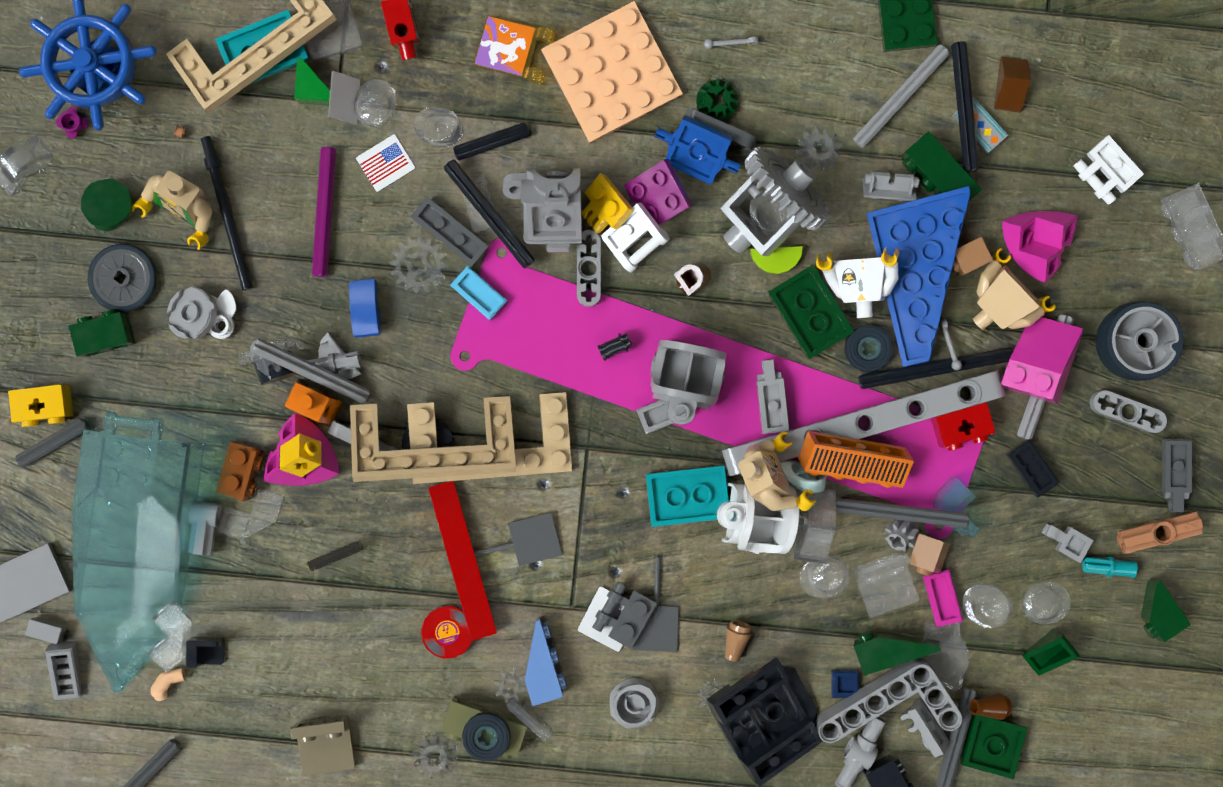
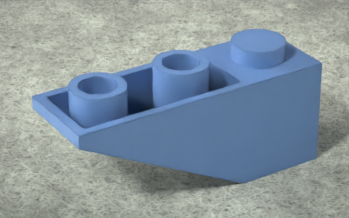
M538 617L536 620L525 676V683L532 706L563 697V689L567 688L563 673L558 674L555 665L559 663L555 647L550 648L548 638L552 637L547 622L543 623L541 617Z

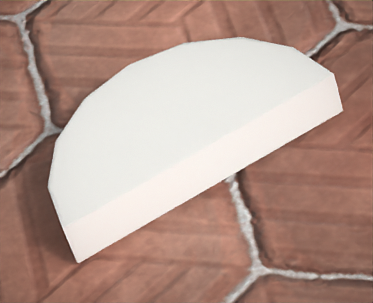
M327 333L322 338L318 350V359L328 357V354L331 353L335 355L345 354L330 333ZM357 368L338 371L337 375L345 379H353L361 375Z

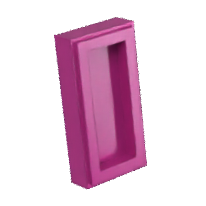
M950 570L941 571L940 574L932 573L930 577L923 575L935 626L941 627L962 622L963 619Z

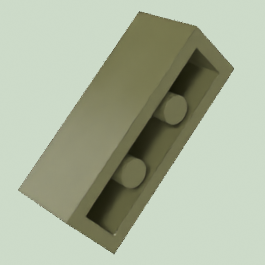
M455 696L453 697L441 730L446 733V737L455 741H461L465 724L471 717L482 712L495 713L502 717L510 728L511 739L508 749L501 757H517L528 726L527 721ZM482 727L477 731L476 740L480 745L488 747L496 742L497 734L491 727Z

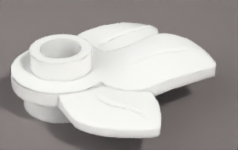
M224 290L218 298L211 295L217 306V317L212 329L207 334L210 333L218 339L229 337L235 327L232 318L237 310L234 296L228 290ZM221 321H224L226 327L221 331L218 325Z

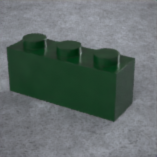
M929 131L900 156L903 159V166L910 173L915 172L921 179L920 184L929 193L933 192L937 195L969 186L971 190L970 201L982 190Z

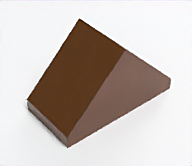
M1010 57L1000 58L994 109L1021 112L1031 82L1028 60Z

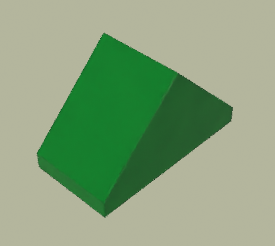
M300 58L297 61L294 99L299 104L329 106L330 90L304 60Z

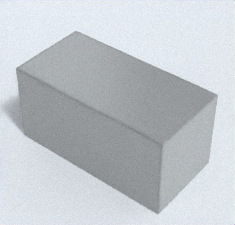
M35 617L29 619L25 635L59 644L63 642L67 626Z

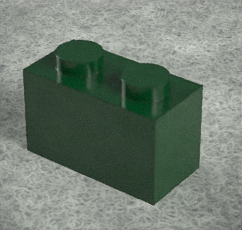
M112 309L102 312L103 317L93 319L92 316H86L76 319V324L68 326L76 357H89L136 344L128 314L118 312V309Z

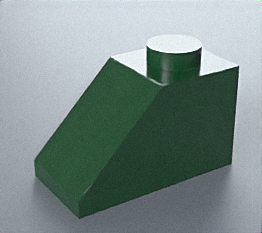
M1155 578L1149 579L1141 618L1145 623L1143 628L1151 639L1155 638L1165 643L1191 624L1163 582Z

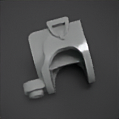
M527 168V173H511L506 175L503 179L504 195L510 199H521L524 205V242L527 244H547V252H569L570 244L582 243L580 168H573V172L568 177L562 179L545 178L537 173L535 168Z
M659 340L657 352H654L653 361L651 362L650 375L652 377L650 385L653 392L652 399L669 401L667 414L672 422L687 424L694 418L696 407L710 410L711 405L716 404L722 382L725 379L724 371L727 353L687 343ZM679 407H683L686 410V415L682 418L676 414V410Z

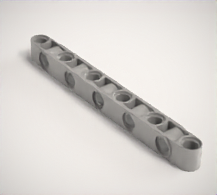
M996 370L786 431L788 435L782 438L785 443L792 442V445L783 452H777L775 449L774 452L777 454L780 462L799 457L808 431L814 430L819 433L860 439L1006 396L1004 387L1001 385L1002 381L999 371ZM964 386L969 388L971 393L967 401L960 397V390ZM912 401H916L920 405V412L916 416L909 412V404ZM863 415L870 421V425L865 431L858 427V419ZM779 434L722 450L729 476L741 473L738 463L744 459V454L750 446L766 440L772 441Z

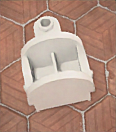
M728 483V486L732 487L730 501L722 503L717 511L719 524L727 528L726 538H722V542L737 544L739 550L750 551L755 554L763 552L788 553L793 546L797 534L799 508L796 506L795 509L772 511L751 497L746 484ZM789 485L795 498H798L794 487Z

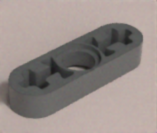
M687 109L686 116L733 136L730 145L744 151H753L757 141L755 136L694 109Z

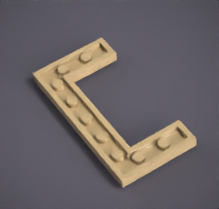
M290 0L298 11L295 15L215 74L211 72L188 39H185L166 53V55L203 109L209 114L336 21V17L323 0Z
M566 392L539 394L543 447L515 449L516 472L413 478V484L572 471ZM434 402L407 404L410 449L437 448Z
M510 396L484 398L487 445L379 451L377 404L350 405L353 482L516 472Z

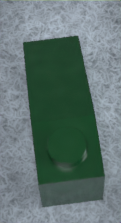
M872 631L859 634L857 636L858 639L854 640L853 645L864 676L941 651L939 640L883 632L873 634Z

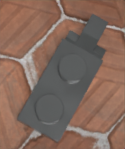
M1162 439L1163 499H1167L1168 512L1183 513L1184 499H1189V493H1192V440Z

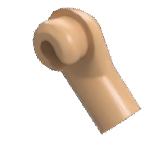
M184 668L162 672L158 675L151 686V695L156 701H163L168 697V688L171 684L186 680Z

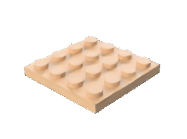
M635 1L541 49L589 144L683 95Z

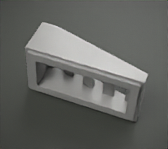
M76 641L50 644L45 654L54 700L80 698L82 696ZM69 663V666L58 667V664ZM71 674V677L59 678V675ZM60 685H73V688L60 689Z

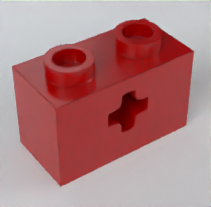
M987 402L931 418L939 447H947L948 451L964 447L963 442L973 440L974 444L989 440L988 435L996 433ZM962 423H968L969 428H966L964 432L959 431L958 427L962 426Z

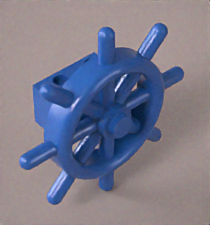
M72 0L75 16L60 22L53 29L38 19L31 20V28L46 39L41 49L40 64L21 67L19 74L24 78L43 75L49 88L56 94V97L45 111L46 118L54 119L63 105L68 102L80 108L90 109L94 129L102 130L104 122L101 107L115 102L123 94L138 104L145 103L146 97L131 86L136 70V59L153 57L157 54V49L154 46L133 48L129 38L120 29L131 13V7L128 4H123L111 21L102 17L86 15L84 0ZM89 29L103 31L96 40L90 42ZM75 32H78L80 48L66 40ZM112 38L116 41L120 51L109 44ZM59 49L72 56V59L56 61ZM70 70V76L63 85L57 72ZM76 87H79L88 95H79L73 92Z

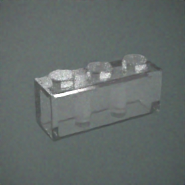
M1197 183L1162 198V212L1167 219H1170L1173 226V236L1181 244L1184 251V261L1192 268V271L1205 268L1223 260V236L1200 184Z

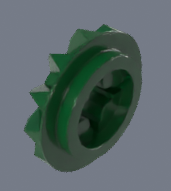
M719 78L707 81L699 89L696 97L699 112L720 121H724L734 114L739 101L736 89L729 82ZM723 91L722 101L725 103L723 105L717 104V106L711 109L713 99L710 95L717 96Z

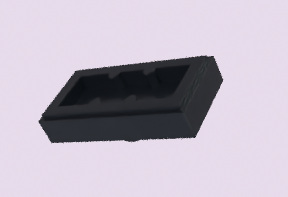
M1030 439L1025 440L1006 453L1035 497L1039 498L1060 483Z

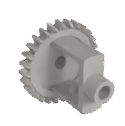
M761 146L755 147L745 160L747 174L751 176L720 208L734 224L724 234L727 244L741 254L752 244L762 256H770L800 225L808 230H816L830 217V211L826 208L827 204L822 201L823 197L817 194V189L810 185L816 177L809 167L799 160H795L790 166L786 159L783 161L779 154L775 155L771 149L768 151L766 147L762 148ZM761 187L766 189L764 193L760 190ZM762 193L763 196L770 194L773 196L770 204L779 202V212L785 208L788 210L786 218L790 219L770 239L763 234L739 207L749 195L757 199Z

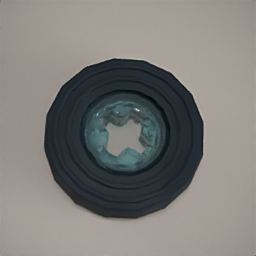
M864 325L856 328L845 341L844 351L852 367L863 372H873L880 370L888 363L892 356V343L890 337L883 329L873 325ZM872 342L874 344L872 348L875 351L874 354L868 353L865 355L863 353L865 349L862 346L863 343L869 344Z
M482 712L471 717L465 724L462 733L463 745L467 753L480 761H493L502 756L508 749L511 739L510 728L506 721L498 714L491 712ZM483 730H486L488 734L493 733L494 735L490 739L489 744L485 740L480 741L479 737L482 736Z

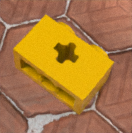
M61 384L8 391L12 423H22V427L38 426V420L47 419L48 424L65 422L64 417L74 416L70 385ZM44 403L45 408L39 410L38 405Z

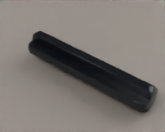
M520 123L453 147V151L457 160H463L529 136V130L526 123Z

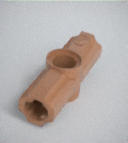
M1193 511L1162 520H1151L1147 524L1117 531V541L1122 553L1127 554L1158 545H1169L1173 541L1203 534V525L1197 512ZM1162 526L1164 534L1160 539H1157L1156 529Z

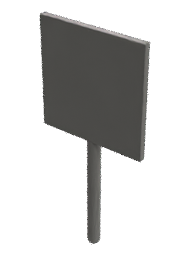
M551 512L508 523L513 542L474 552L475 557L514 547L519 566L562 556Z
M659 556L655 558L654 600L657 602V605L632 650L677 652L679 607L659 606L661 559Z

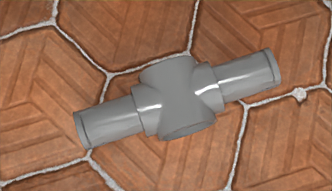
M878 716L868 722L862 734L859 733L857 737L852 736L848 741L843 753L845 765L835 781L837 787H851L858 773L862 772L864 768L868 770L874 763L878 753L876 740L886 724V721Z

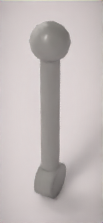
M758 37L721 41L706 39L704 47L711 49L713 46L753 45L759 42Z
M941 319L939 323L951 354L952 368L959 370L962 368V363L957 359L948 331L946 319Z

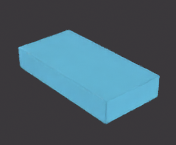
M469 266L450 285L489 320L507 302L503 296Z

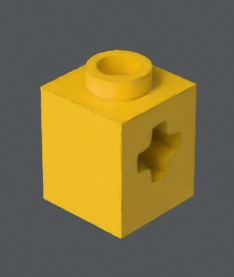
M299 433L280 446V470L303 477L321 465V441Z

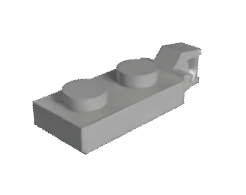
M773 359L762 360L763 374H758L756 381L762 434L789 431L784 379L781 377V372L775 373Z

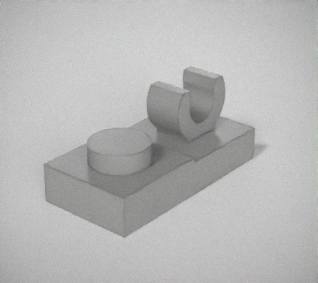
M922 698L915 700L910 709L902 714L901 720L912 719L914 723L909 726L908 731L915 732L918 729L924 746L931 751L933 756L943 755L950 743L949 739Z

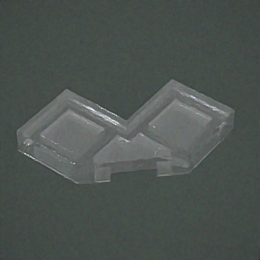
M258 489L251 513L225 506L217 532L243 540L278 522L285 496Z
M174 600L152 617L153 621L167 637L148 652L149 656L166 673L186 658V641L190 639L192 625L191 618Z

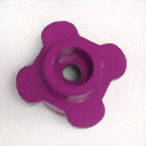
M70 107L57 118L56 125L66 132L68 138L75 139L80 130L88 127V120L78 114L77 108Z

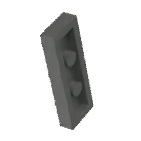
M426 197L410 216L472 268L489 248L488 245L429 197Z

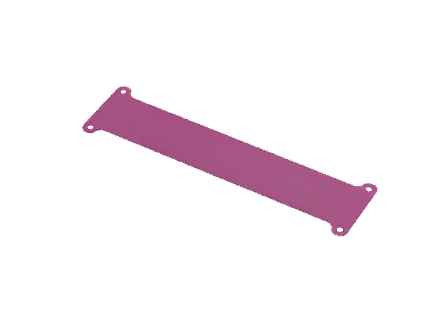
M500 239L494 240L489 245L479 276L503 296L507 302L491 320L469 302L450 354L452 364L459 370L467 371L474 368L482 360H492L636 411L660 400L652 399L653 392L650 385L652 377L650 375L651 362L653 361L654 352H657L659 340L676 341L727 353L724 371L725 379L722 382L716 404L711 405L710 410L696 407L695 415L691 422L687 424L673 423V425L732 446H738L781 433L762 434L756 385L757 375L763 374L762 360L773 359L775 373L781 372V377L784 379L789 430L897 399L869 388L861 389L858 384L601 294L600 300L595 306L584 307L578 302L576 284L528 267L523 268ZM499 248L506 249L507 255L504 258L497 256L496 252ZM586 288V292L581 293V297H585L586 302H591L592 297H596V293H592L590 289ZM618 333H621V335L626 333L632 344V348L628 349L629 352L623 351L604 361L597 345L618 337ZM467 351L470 354L468 361L460 359L461 352ZM910 403L909 412L916 416L920 412V406ZM863 415L858 419V427L863 431L868 429L870 421ZM931 418L860 438V440L906 447L914 462L903 488L894 486L887 488L870 482L862 484L856 480L846 478L838 480L828 475L826 479L898 505L959 512L983 442L974 444L973 440L963 442L964 447L948 451L947 447H939ZM962 423V426L958 427L959 431L962 432L969 428L968 423ZM798 457L788 459L793 461H799ZM925 523L927 533L936 539L946 538L954 527L944 525L943 529L937 530L934 524Z

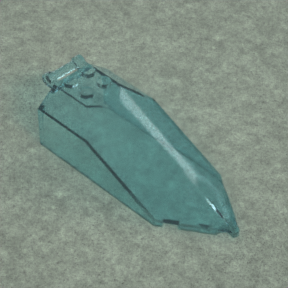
M107 411L103 421L104 429L83 430L72 509L74 613L86 634V638L112 691L119 692L123 690L125 684L156 653L169 634L173 633L180 625L190 554L188 549L192 524L189 523V512L192 502L197 501L205 443L161 440L163 419L152 418V420L125 417L118 416L116 412ZM116 426L150 431V439L115 434Z

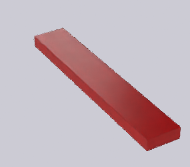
M454 481L428 487L471 641L497 634Z

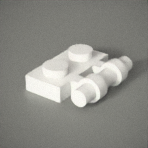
M1109 135L1086 154L1093 161L1089 166L1082 159L1073 165L1080 173L1078 175L1082 181L1086 180L1095 190L1094 194L1098 199L1102 198L1108 205L1116 199L1110 191L1114 186L1123 193L1144 175ZM1098 169L1109 179L1104 184L1094 174Z

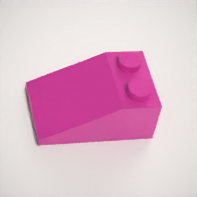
M1043 317L1031 326L1025 327L1009 359L1001 385L1007 390L1058 405L1084 329Z

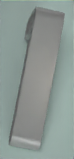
M921 657L900 664L859 689L850 697L823 711L816 719V727L820 738L824 742H837L917 692L944 730L953 731L960 727L962 716L928 661ZM920 667L926 668L924 674L920 676L914 675L916 669ZM897 681L903 682L900 689H891L893 683ZM931 690H940L937 696L928 697ZM874 695L880 696V700L878 702H868L870 697ZM851 709L858 711L853 717L845 716L846 712ZM953 711V715L950 718H942L945 712ZM826 724H835V727L832 730H823V727Z

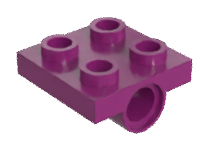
M669 159L661 161L624 184L634 206L637 203H642L659 226L693 206Z

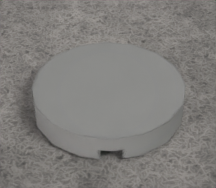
M189 287L178 291L170 300L167 308V316L170 322L168 323L169 328L175 335L188 340L199 339L207 335L217 317V306L214 298L207 291L197 287Z

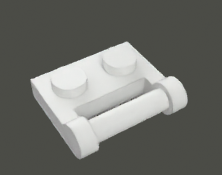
M637 203L632 207L634 209L633 213L618 230L610 227L601 235V238L622 266L630 273L638 268V263L659 245H664L670 240L666 231L659 227L642 203ZM649 231L653 237L632 256H629L626 250Z

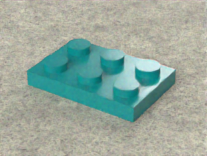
M287 9L216 38L215 40L225 65L291 18V12ZM304 44L250 84L297 66V61L300 58L304 62L309 61L310 59Z
M724 465L645 474L651 527L718 520V508L722 503L728 501Z

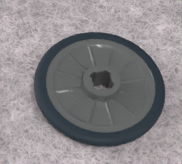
M115 244L106 247L95 256L88 270L90 292L94 299L108 310L118 309V312L136 310L151 298L156 287L157 274L151 258L142 249L130 244ZM121 273L126 275V278L123 281V283L118 281V278L120 277Z

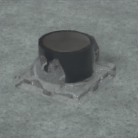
M285 337L271 343L290 353L302 349L299 340ZM251 351L239 354L238 356L242 366L255 367L261 385L274 383L297 374Z

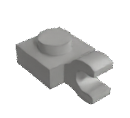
M1046 524L1041 532L1058 542L1055 550L1078 563L1082 562L1094 541L1068 526L1065 532L1052 525Z

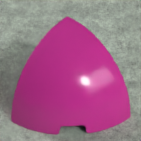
M1036 211L1018 214L1003 220L1004 240L1013 259L1029 275L1046 283L1062 264L1060 261L1061 254L1065 246L1069 247L1071 245L1078 216L1063 212Z
M294 413L278 433L280 442L277 445V449L269 453L264 481L278 485L303 486L324 482L338 475V461L326 436L307 418ZM299 433L321 441V465L303 477L280 470V446Z

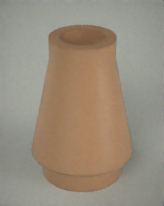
M732 620L730 625L726 627V652L724 657L727 660L733 662L740 661L741 655L752 635L750 631L751 625L748 623Z

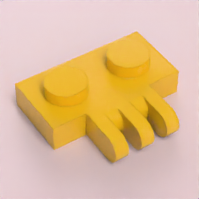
M600 173L584 192L591 202L583 210L582 216L587 219L590 226H593L595 233L602 232L608 224L611 228L618 230L634 211L605 174Z

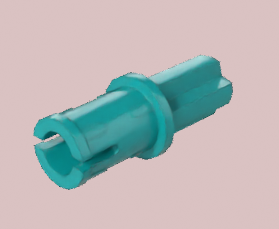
M1111 556L1107 557V559L1084 557L1082 560L1083 572L1106 574L1110 578L1113 575L1135 578L1137 575L1138 566L1135 561L1114 560Z

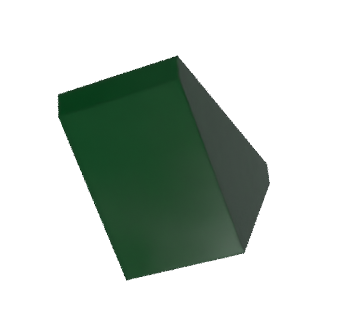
M1052 629L1026 650L1022 656L1037 675L1040 676L1079 658L1080 654L1063 634Z

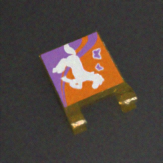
M487 15L473 65L542 85L545 74L542 73V70L530 68L538 40L552 44L555 41L556 34L550 28L534 27Z

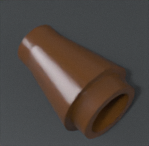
M997 693L971 700L970 711L974 716L980 715L1003 720L1005 717L1010 716L1012 704L1007 696Z

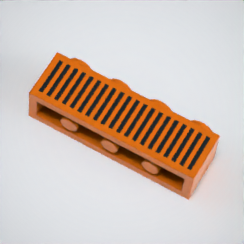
M813 431L807 432L798 457L804 472L810 475H828L838 480H843L844 478L852 479L862 484L876 483L887 488H892L893 486L903 488L914 462L906 447Z

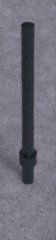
M205 136L200 138L205 154L203 159L205 168L210 172L242 291L250 290L253 288L220 172V167H222L220 158L215 154L211 136Z

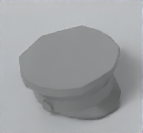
M632 677L616 685L610 693L611 716L625 728L647 726L655 718L660 699L651 682Z

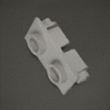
M871 171L870 173H865V177L862 179L864 197L898 201L917 200L915 188H918L919 177H914V174L895 173L894 181H889L890 173Z

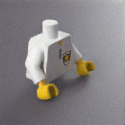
M885 247L880 258L834 261V264H832L833 254L827 252V261L821 260L820 255H817L816 266L822 270L828 285L835 295L843 300V303L856 302L857 318L873 317L872 301L885 300V297L890 295L899 279L897 259L900 250L896 248L894 256H890L887 253V247Z

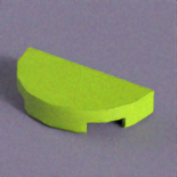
M803 246L778 247L770 256H762L756 249H750L752 261L755 262L758 268L766 273L777 275L788 272L796 266L801 258Z

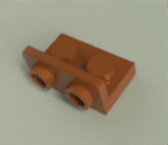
M230 441L216 493L238 498L239 501H248L249 497H253L257 487V482L254 481L257 471L260 472L264 462V456H261L262 449Z

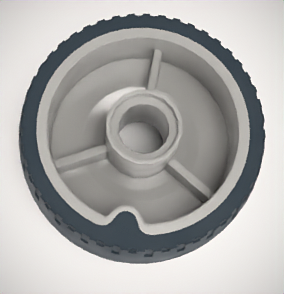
M1136 301L1115 308L1102 320L1096 334V350L1102 364L1116 376L1127 380L1144 381L1157 378L1175 366L1182 353L1184 336L1179 321L1170 310L1153 302ZM1140 334L1145 338L1144 347L1138 344Z

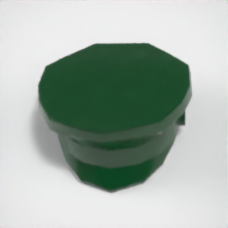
M113 178L90 183L84 190L81 198V211L90 224L94 225L98 230L110 231L116 229L129 220V215L133 210L130 189Z

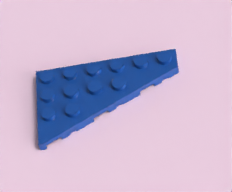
M969 186L867 213L877 258L881 257L885 247H887V253L890 256H894L896 248L900 250L897 259L899 279L890 295L886 297L903 367L931 360L971 194Z

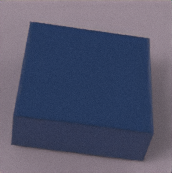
M831 670L832 698H848L859 690L858 670Z

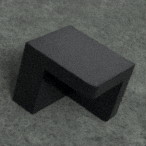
M193 637L187 640L186 668H197L200 665H222L224 663L225 638Z

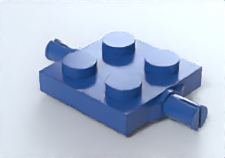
M684 115L679 128L674 133L659 127L655 134V138L669 143L665 159H669L673 168L708 184H712L715 175L722 168L737 174L741 164L727 158L728 147L733 136Z

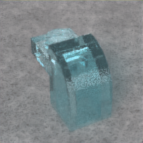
M951 477L936 493L933 509L962 512L976 496L958 478ZM970 520L967 528L951 526L962 537L966 534L974 538L980 531Z

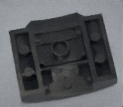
M774 658L757 671L750 672L732 686L727 684L706 699L719 728L752 781L759 787L823 742L814 725L817 714L816 706L801 682L796 669L793 666L781 665L778 658Z

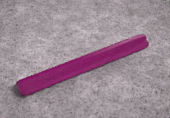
M321 147L312 261V276L327 277L336 161V149L332 147Z

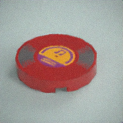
M452 605L440 606L432 610L424 619L421 628L422 641L426 649L434 656L443 659L455 658L463 654L470 647L472 641L462 609Z

